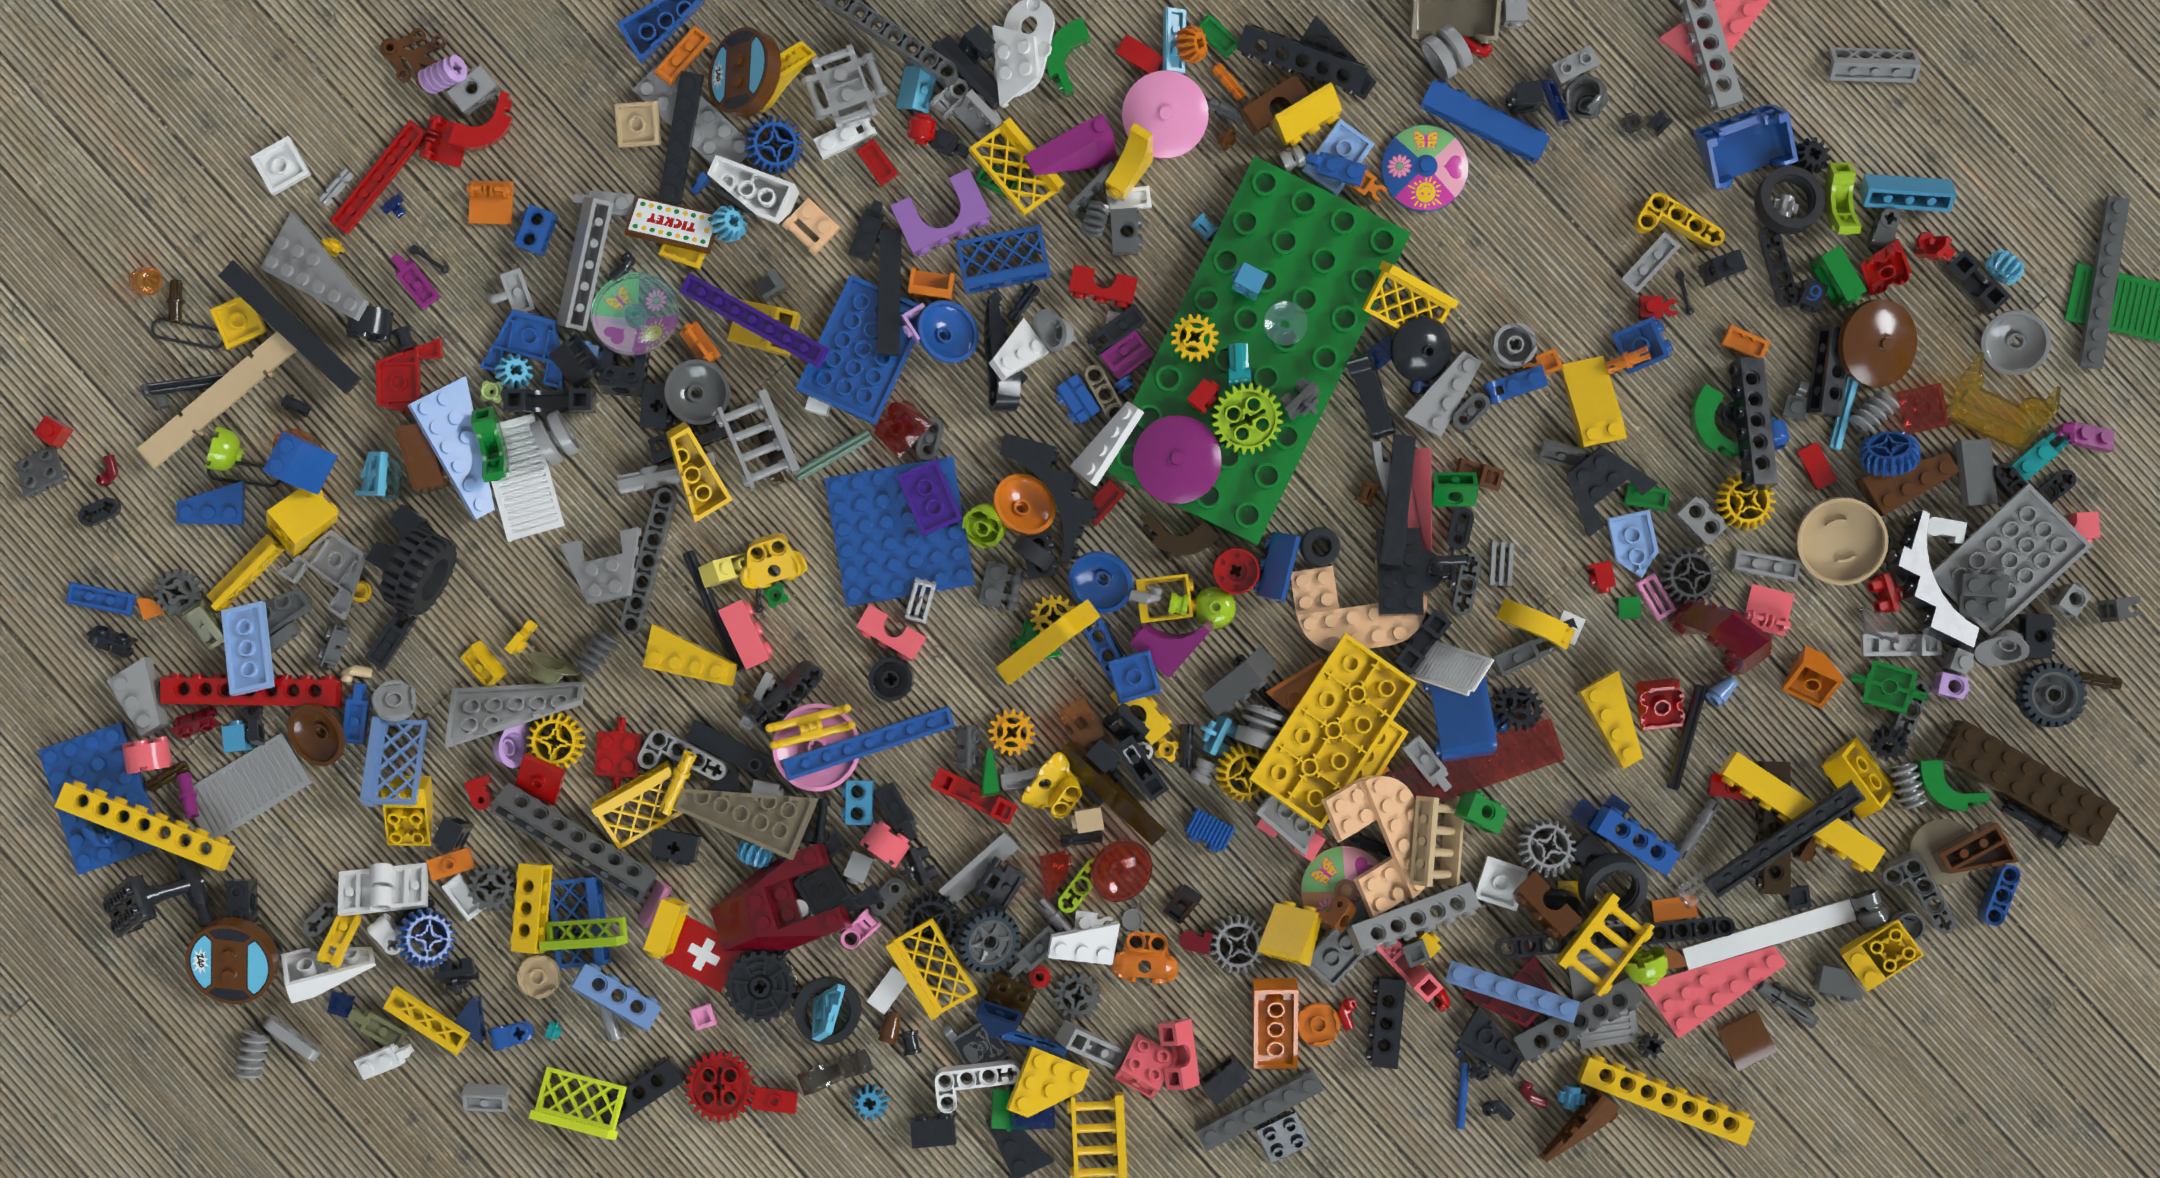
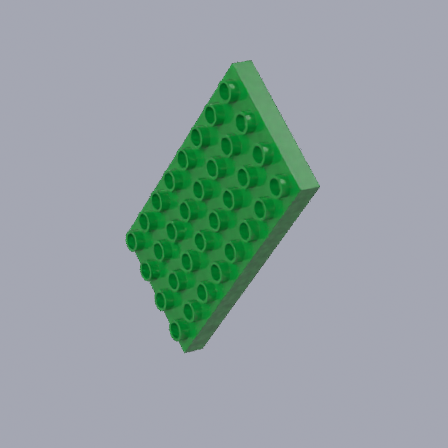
M1254 156L1132 403L1142 410L1144 414L1105 473L1146 492L1137 480L1133 467L1134 449L1140 435L1149 425L1164 417L1187 416L1198 420L1208 427L1218 441L1221 451V469L1216 482L1205 495L1189 503L1170 505L1247 543L1257 546L1343 373L1347 360H1349L1371 314L1362 310V307L1382 271L1379 267L1382 261L1396 265L1411 232ZM1244 262L1268 274L1255 301L1232 289L1233 282L1230 281L1237 266L1242 267ZM1387 277L1382 285L1383 289L1389 279ZM1378 299L1374 300L1370 309H1374ZM1189 314L1192 315L1193 319H1196L1198 314L1201 316L1200 320L1208 317L1207 324L1214 323L1215 327L1212 331H1218V335L1214 337V339L1218 340V344L1212 345L1216 349L1215 352L1208 351L1209 358L1206 359L1204 356H1201V362H1198L1196 358L1189 362L1188 356L1181 359L1182 352L1175 353L1174 350L1177 348V345H1171V341L1176 339L1171 336V332H1177L1174 325H1181L1180 318L1182 317L1187 321ZM1191 324L1194 328L1200 329L1203 327L1198 324ZM1184 330L1180 333V342L1186 338ZM1191 334L1189 342L1196 341L1198 343L1201 334L1197 336ZM1209 334L1203 340L1206 347L1209 344ZM1229 344H1248V363L1251 368L1253 388L1255 389L1258 384L1262 385V392L1268 388L1270 390L1268 397L1273 394L1276 396L1273 403L1280 402V399L1287 393L1295 399L1300 393L1294 386L1301 378L1310 383L1312 381L1315 382L1321 392L1316 397L1320 401L1315 406L1318 411L1316 415L1309 412L1303 417L1299 414L1292 421L1282 404L1276 408V410L1283 411V414L1278 416L1279 419L1283 420V423L1277 424L1281 432L1274 431L1273 434L1277 439L1273 440L1270 438L1268 440L1271 446L1269 447L1265 443L1262 444L1263 451L1255 447L1254 454L1249 449L1246 450L1245 454H1242L1241 448L1235 453L1233 445L1229 448L1225 447L1227 440L1223 442L1218 440L1222 434L1215 435L1214 431L1219 427L1212 426L1211 422L1217 420V418L1211 416V413L1218 412L1213 407L1214 404H1221L1218 398L1210 407L1205 406L1207 411L1204 415L1186 402L1187 398L1203 379L1207 381L1211 379L1219 385L1220 388L1215 394L1217 397L1225 398L1224 390H1227L1229 393L1232 392V387H1228ZM1193 348L1187 349V351L1190 352H1198L1196 349ZM1250 399L1247 404L1248 408H1256L1258 406V399ZM1234 407L1230 408L1227 412V417L1234 418L1238 415V409ZM1265 409L1260 410L1255 415L1264 413ZM1247 413L1244 415L1245 419L1243 420L1249 423L1252 416H1249ZM1259 419L1256 427L1259 429L1266 427L1267 419ZM1238 421V422H1235V423H1231V424L1229 425V427H1233L1234 425H1236L1237 423H1239V422H1241V421ZM1243 427L1236 431V437L1243 438L1247 434V429Z

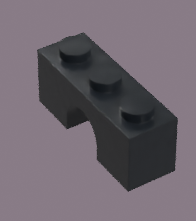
M1966 250L1955 254L1941 270L1985 315L1997 311L2011 295L1997 281L1990 282L1986 280L1977 270L1980 264Z
M401 504L389 522L399 531L398 541L392 546L376 541L365 559L385 572V566L390 560L393 551L398 547L399 542L403 541L404 537L414 529H427L426 523L428 519L410 507Z
M1436 609L1431 610L1419 629L1409 638L1392 662L1408 675H1412L1426 658L1425 655L1436 641L1440 640L1452 622Z

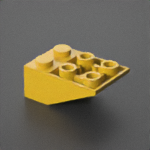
M739 299L798 331L801 320L799 312ZM732 321L727 341L790 358V352Z
M398 775L388 784L395 791L404 781ZM404 776V778H405L406 780H408L409 778L412 777V776ZM421 776L417 805H382L387 845H432L431 776ZM387 786L381 789V798H386L392 793ZM407 786L398 795L402 799H411L412 789Z
M1899 919L1863 934L1838 949L1843 959L1867 991H1870L1925 956Z

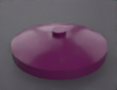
M1168 416L1153 422L1140 435L1134 449L1133 467L1140 485L1152 497L1169 504H1185L1199 499L1214 485L1221 469V451L1214 434L1203 423L1187 416Z

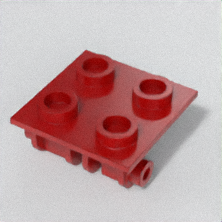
M430 115L425 131L428 136L422 142L418 157L461 168L465 150L451 147L448 143L454 122L442 119L438 115Z

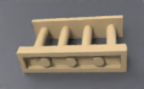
M1416 796L1409 884L1433 887V879H1439L1440 885L1459 886L1464 821L1454 816L1460 798L1445 797V804H1439V798ZM1438 813H1444L1443 826H1437ZM1436 835H1443L1442 848H1435ZM1435 857H1441L1440 870H1434Z

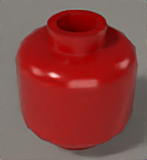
M914 113L913 116L908 118L907 136L914 140V144L927 145V141L935 138L936 120L931 118V114Z

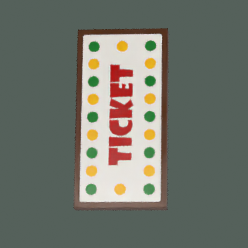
M636 196L625 228L626 236L710 254L717 233H712L714 227L710 225V222L713 220L711 218L712 212L642 196Z

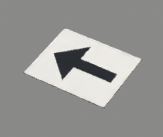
M1564 610L1560 621L1575 629L1570 644L1575 645L1586 619Z

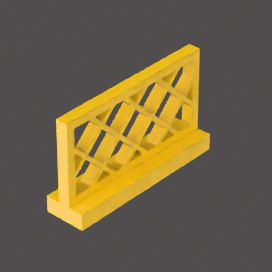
M1008 118L1000 127L972 145L968 151L1024 217L1050 197L1060 193L1065 183L1057 173L1033 175V179L1022 177V168L1030 169L1023 157L1036 148L1013 120ZM1001 134L1006 140L1005 146L994 144V137ZM980 147L990 148L989 157L981 156L977 149ZM993 149L1005 151L1004 160L993 158ZM1008 151L1017 153L1019 162L1009 161ZM992 163L1004 165L1003 174L996 173L992 169ZM1007 165L1019 167L1018 176L1008 175ZM1006 179L1017 181V190L1009 189L1006 186ZM1021 182L1032 184V193L1020 191ZM1036 185L1044 186L1048 193L1045 195L1035 194ZM1020 196L1031 198V205L1026 209L1020 203Z
M1382 261L1379 267L1382 271L1362 310L1399 329L1405 323V319L1412 316L1413 318L1418 317V314L1427 311L1428 317L1433 318L1431 309L1438 306L1443 309L1439 317L1434 319L1443 324L1450 309H1455L1459 301L1395 265ZM1387 277L1391 280L1392 289L1383 291L1382 285ZM1407 288L1409 298L1400 301L1398 291ZM1394 293L1396 303L1387 306L1385 296ZM1423 297L1425 307L1417 310L1415 300ZM1380 298L1382 308L1375 311L1370 309L1374 300ZM1410 302L1412 312L1403 315L1401 305ZM1397 307L1399 317L1390 320L1388 310Z
M669 760L592 802L591 811L595 817H598L618 850L683 814L673 808L674 812L671 815H667L664 818L653 817L656 807H660L661 804L657 803L660 793L665 794L667 791L661 788L662 784L674 775L673 767ZM648 790L657 792L655 801L642 799L644 792ZM628 801L637 802L636 812L623 810L624 804ZM641 803L653 806L651 816L638 813ZM609 812L619 813L616 823L608 822L603 815ZM622 814L634 817L631 827L619 824ZM636 819L649 820L648 827L644 829L635 828ZM618 828L630 831L629 837L621 842L616 836Z
M933 918L898 937L895 936L887 943L886 948L931 1021L939 1017L941 1013L978 993V990ZM929 925L935 933L933 939L921 936L922 930ZM908 937L916 939L915 950L906 948L903 940ZM920 941L932 944L930 954L918 951ZM935 945L944 947L946 950L945 958L933 955ZM916 955L929 958L926 968L917 966L915 962ZM931 959L944 962L941 972L929 969ZM946 963L955 965L958 970L956 976L944 973ZM928 974L940 977L938 987L929 985L926 980ZM943 978L955 981L953 991L940 988ZM957 983L967 984L970 991L965 994L955 992ZM939 992L951 995L950 1002L942 1006L938 1000Z

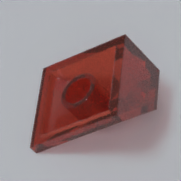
M1066 849L1039 854L1046 900L1051 899L1069 873L1068 867H1072L1071 854H1066Z

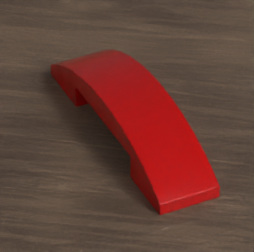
M939 767L930 785L931 788L986 813L1007 825L1010 824L1018 807L1017 804L999 795L981 798V786Z

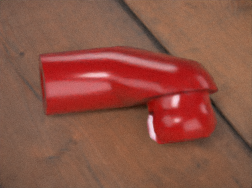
M1463 37L1472 54L1481 58L1489 57V53L1493 50L1490 44L1483 43L1480 46L1469 37Z
M1443 988L1436 994L1439 1000L1435 1003V1006L1441 1012H1444L1447 1007L1449 1008L1451 1003L1446 990Z

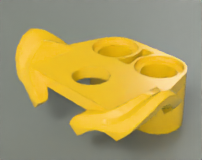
M773 533L756 538L748 545L747 565L741 571V583L745 588L757 589L769 588L772 586V582L786 579L789 582L807 571V563L800 552L791 549L788 544V538L783 533ZM775 541H781L784 546L777 549L772 544ZM759 547L763 550V553L756 555L751 550ZM771 565H777L781 571L779 575L772 576L769 574L768 568Z
M1061 752L1055 753L1037 770L1036 778L1029 787L1026 786L1020 802L1037 809L1050 807L1051 814L1055 818H1064L1071 812L1080 799L1082 790L1077 776L1069 770L1070 764L1064 754ZM1043 779L1051 781L1047 787L1039 786V782Z

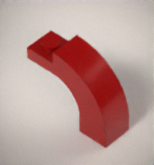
M503 91L500 92L494 115L486 124L471 127L454 122L448 141L449 145L461 150L478 151L489 148L502 140L513 123L512 117L506 115V113L511 112L513 101L510 100V94Z

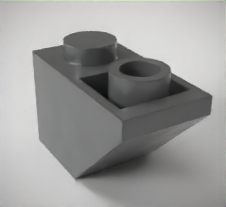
M1817 963L1812 989L1819 991L1820 996L1832 998L1833 994L1841 996L1840 1000L1854 1003V999L1862 1000V994L1846 970Z

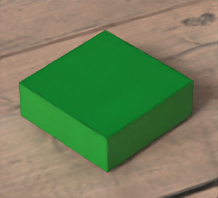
M1618 597V619H1641L1640 597Z

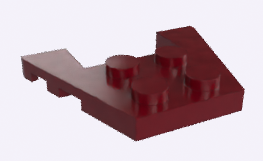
M1527 940L1523 943V948L1526 952L1531 950ZM1536 956L1518 957L1524 963V966L1511 980L1556 994ZM1468 990L1463 995L1466 999L1526 1028L1540 1014L1539 1012L1472 990Z

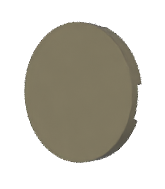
M1934 819L1921 824L1913 832L1909 840L1908 850L1909 852L1914 851L1921 855L1936 884L1948 885L1956 883L1970 872L1943 873L1931 852L1968 833L1969 831L1964 826L1949 819ZM1910 861L1912 868L1919 864L1917 861Z

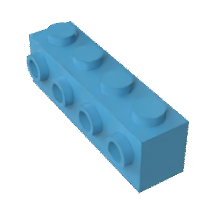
M1864 174L1859 190L1863 207L1951 212L1957 195L1951 179Z

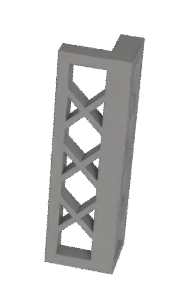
M1830 47L1828 52L1831 60L1828 77L1829 80L1916 83L1922 65L1916 50Z
M1004 831L938 891L942 896L950 895L949 901L951 903L953 901L959 902L975 887L976 881L982 878L988 862L991 863L993 858L997 856L1002 860L1001 863H1003L1019 846Z

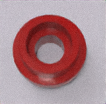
M1038 965L1029 973L1030 983L1037 988L1045 987L1050 982L1051 974L1045 966ZM1037 973H1042L1044 979L1038 981L1035 976Z

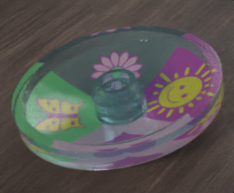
M643 272L627 273L607 282L595 296L591 307L592 326L600 341L609 349L624 355H641L656 350L672 336L679 319V306L672 289L662 279Z

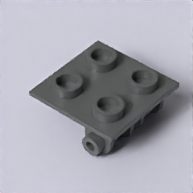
M49 446L15 462L24 497H35L43 491H48L49 486L54 488L55 484L58 485L66 482L67 478H69L68 472L66 470L62 471L55 446Z

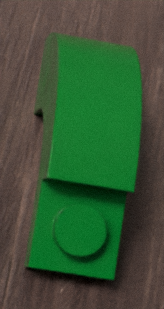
M1082 17L1069 22L1055 34L1051 41V54L1047 57L1049 80L1052 81L1058 78L1055 81L1059 93L1064 92L1066 98L1074 95V89L1065 69L1066 58L1074 49L1090 43V36Z
M1704 384L1693 398L1690 408V426L1693 435L1707 452L1712 453L1718 448V452L1727 458H1730V456L1732 458L1738 456L1739 446L1718 431L1714 420L1715 411L1725 395L1708 384Z
M493 406L474 410L471 414V424L481 449L482 478L485 483L499 481L502 478H506V473L509 472V459L498 417Z
M1914 760V763L1918 766L1914 771L1920 773L1916 780L1922 781V785L1919 787L1924 789V795L1936 805L1950 810L1968 811V806H1982V802L1990 801L1988 792L1958 793L1954 791L1945 780L1943 760Z

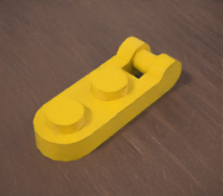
M337 914L318 952L317 961L322 963L329 962L331 966L336 968L341 966L344 954L361 922V914L347 916ZM332 947L336 949L334 955L330 954Z

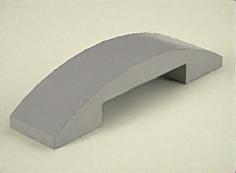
M1861 634V656H1942V643L1927 634Z

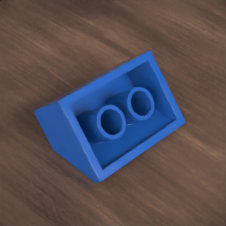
M1272 532L1271 536H1267L1264 548L1268 549L1266 557L1261 558L1259 566L1260 570H1263L1261 579L1259 578L1254 586V591H1257L1256 596L1278 602L1285 601L1300 536Z

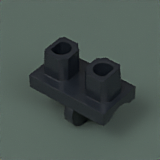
M912 847L906 852L908 859L902 861L904 870L899 872L900 876L907 874L909 882L916 878L919 887L930 884V881L938 876V872L934 865L924 868L922 860L931 857L928 847Z
M471 957L460 959V969L453 970V962L451 960L443 961L442 964H439L438 972L434 973V979L439 980L440 984L447 983L446 990L453 989L455 995H461L462 988L469 987L467 980L480 979V974L475 969L474 960Z

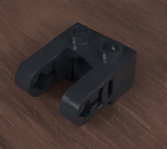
M604 344L601 360L604 368L600 370L598 387L601 393L642 397L643 383L648 381L647 374L651 351L635 355L633 367L616 366L618 352L611 350Z

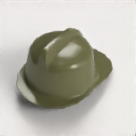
M531 652L529 655L530 660L533 662L530 676L544 684H556L564 675L573 676L580 673L576 665L556 659L545 653Z

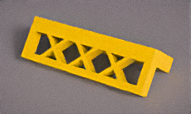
M266 534L206 595L213 602L211 607L215 611L227 609L285 548L271 534Z
M396 986L392 990L383 1009L456 1056L466 1047L469 1042L470 1032L400 987Z

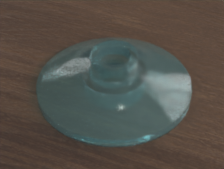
M1282 301L1274 304L1269 308L1264 317V330L1267 336L1279 345L1295 344L1303 338L1307 331V315L1299 305L1293 302ZM1287 321L1289 323V327L1283 328L1281 326V322Z

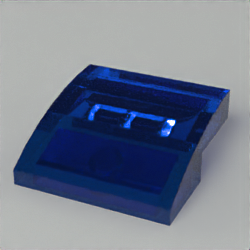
M1554 79L1541 81L1544 95L1557 126L1569 124L1570 118Z

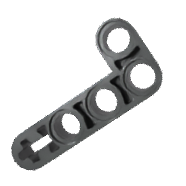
M1910 851L1883 864L1881 871L1884 882L1889 886H1898L1910 881L1939 932L1947 934L1955 929L1956 923L1953 912L1919 853ZM1910 861H1917L1919 863L1918 866L1913 868L1907 866ZM1890 870H1895L1898 872V874L1893 877L1887 875V873ZM1921 880L1929 881L1926 886H1920L1918 882ZM1934 898L1940 900L1936 905L1928 903L1929 900ZM1942 913L1943 916H1944V918H1945V920L1948 921V922L1944 923V922L1940 919V915H1939V914Z

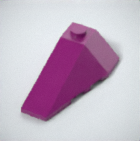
M1100 114L1024 155L1023 158L1033 175L1038 176L1056 174L1061 171L1072 170L1074 172L1088 168L1099 169L1103 164L1107 165L1110 162L1116 161L1117 153L1113 131L1104 115Z

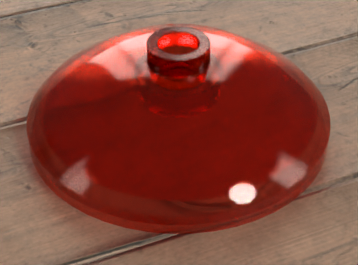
M1123 839L1108 844L1097 854L1091 866L1090 880L1094 890L1103 899L1111 902H1123L1137 896L1150 880L1153 868L1151 855L1142 844L1134 840Z

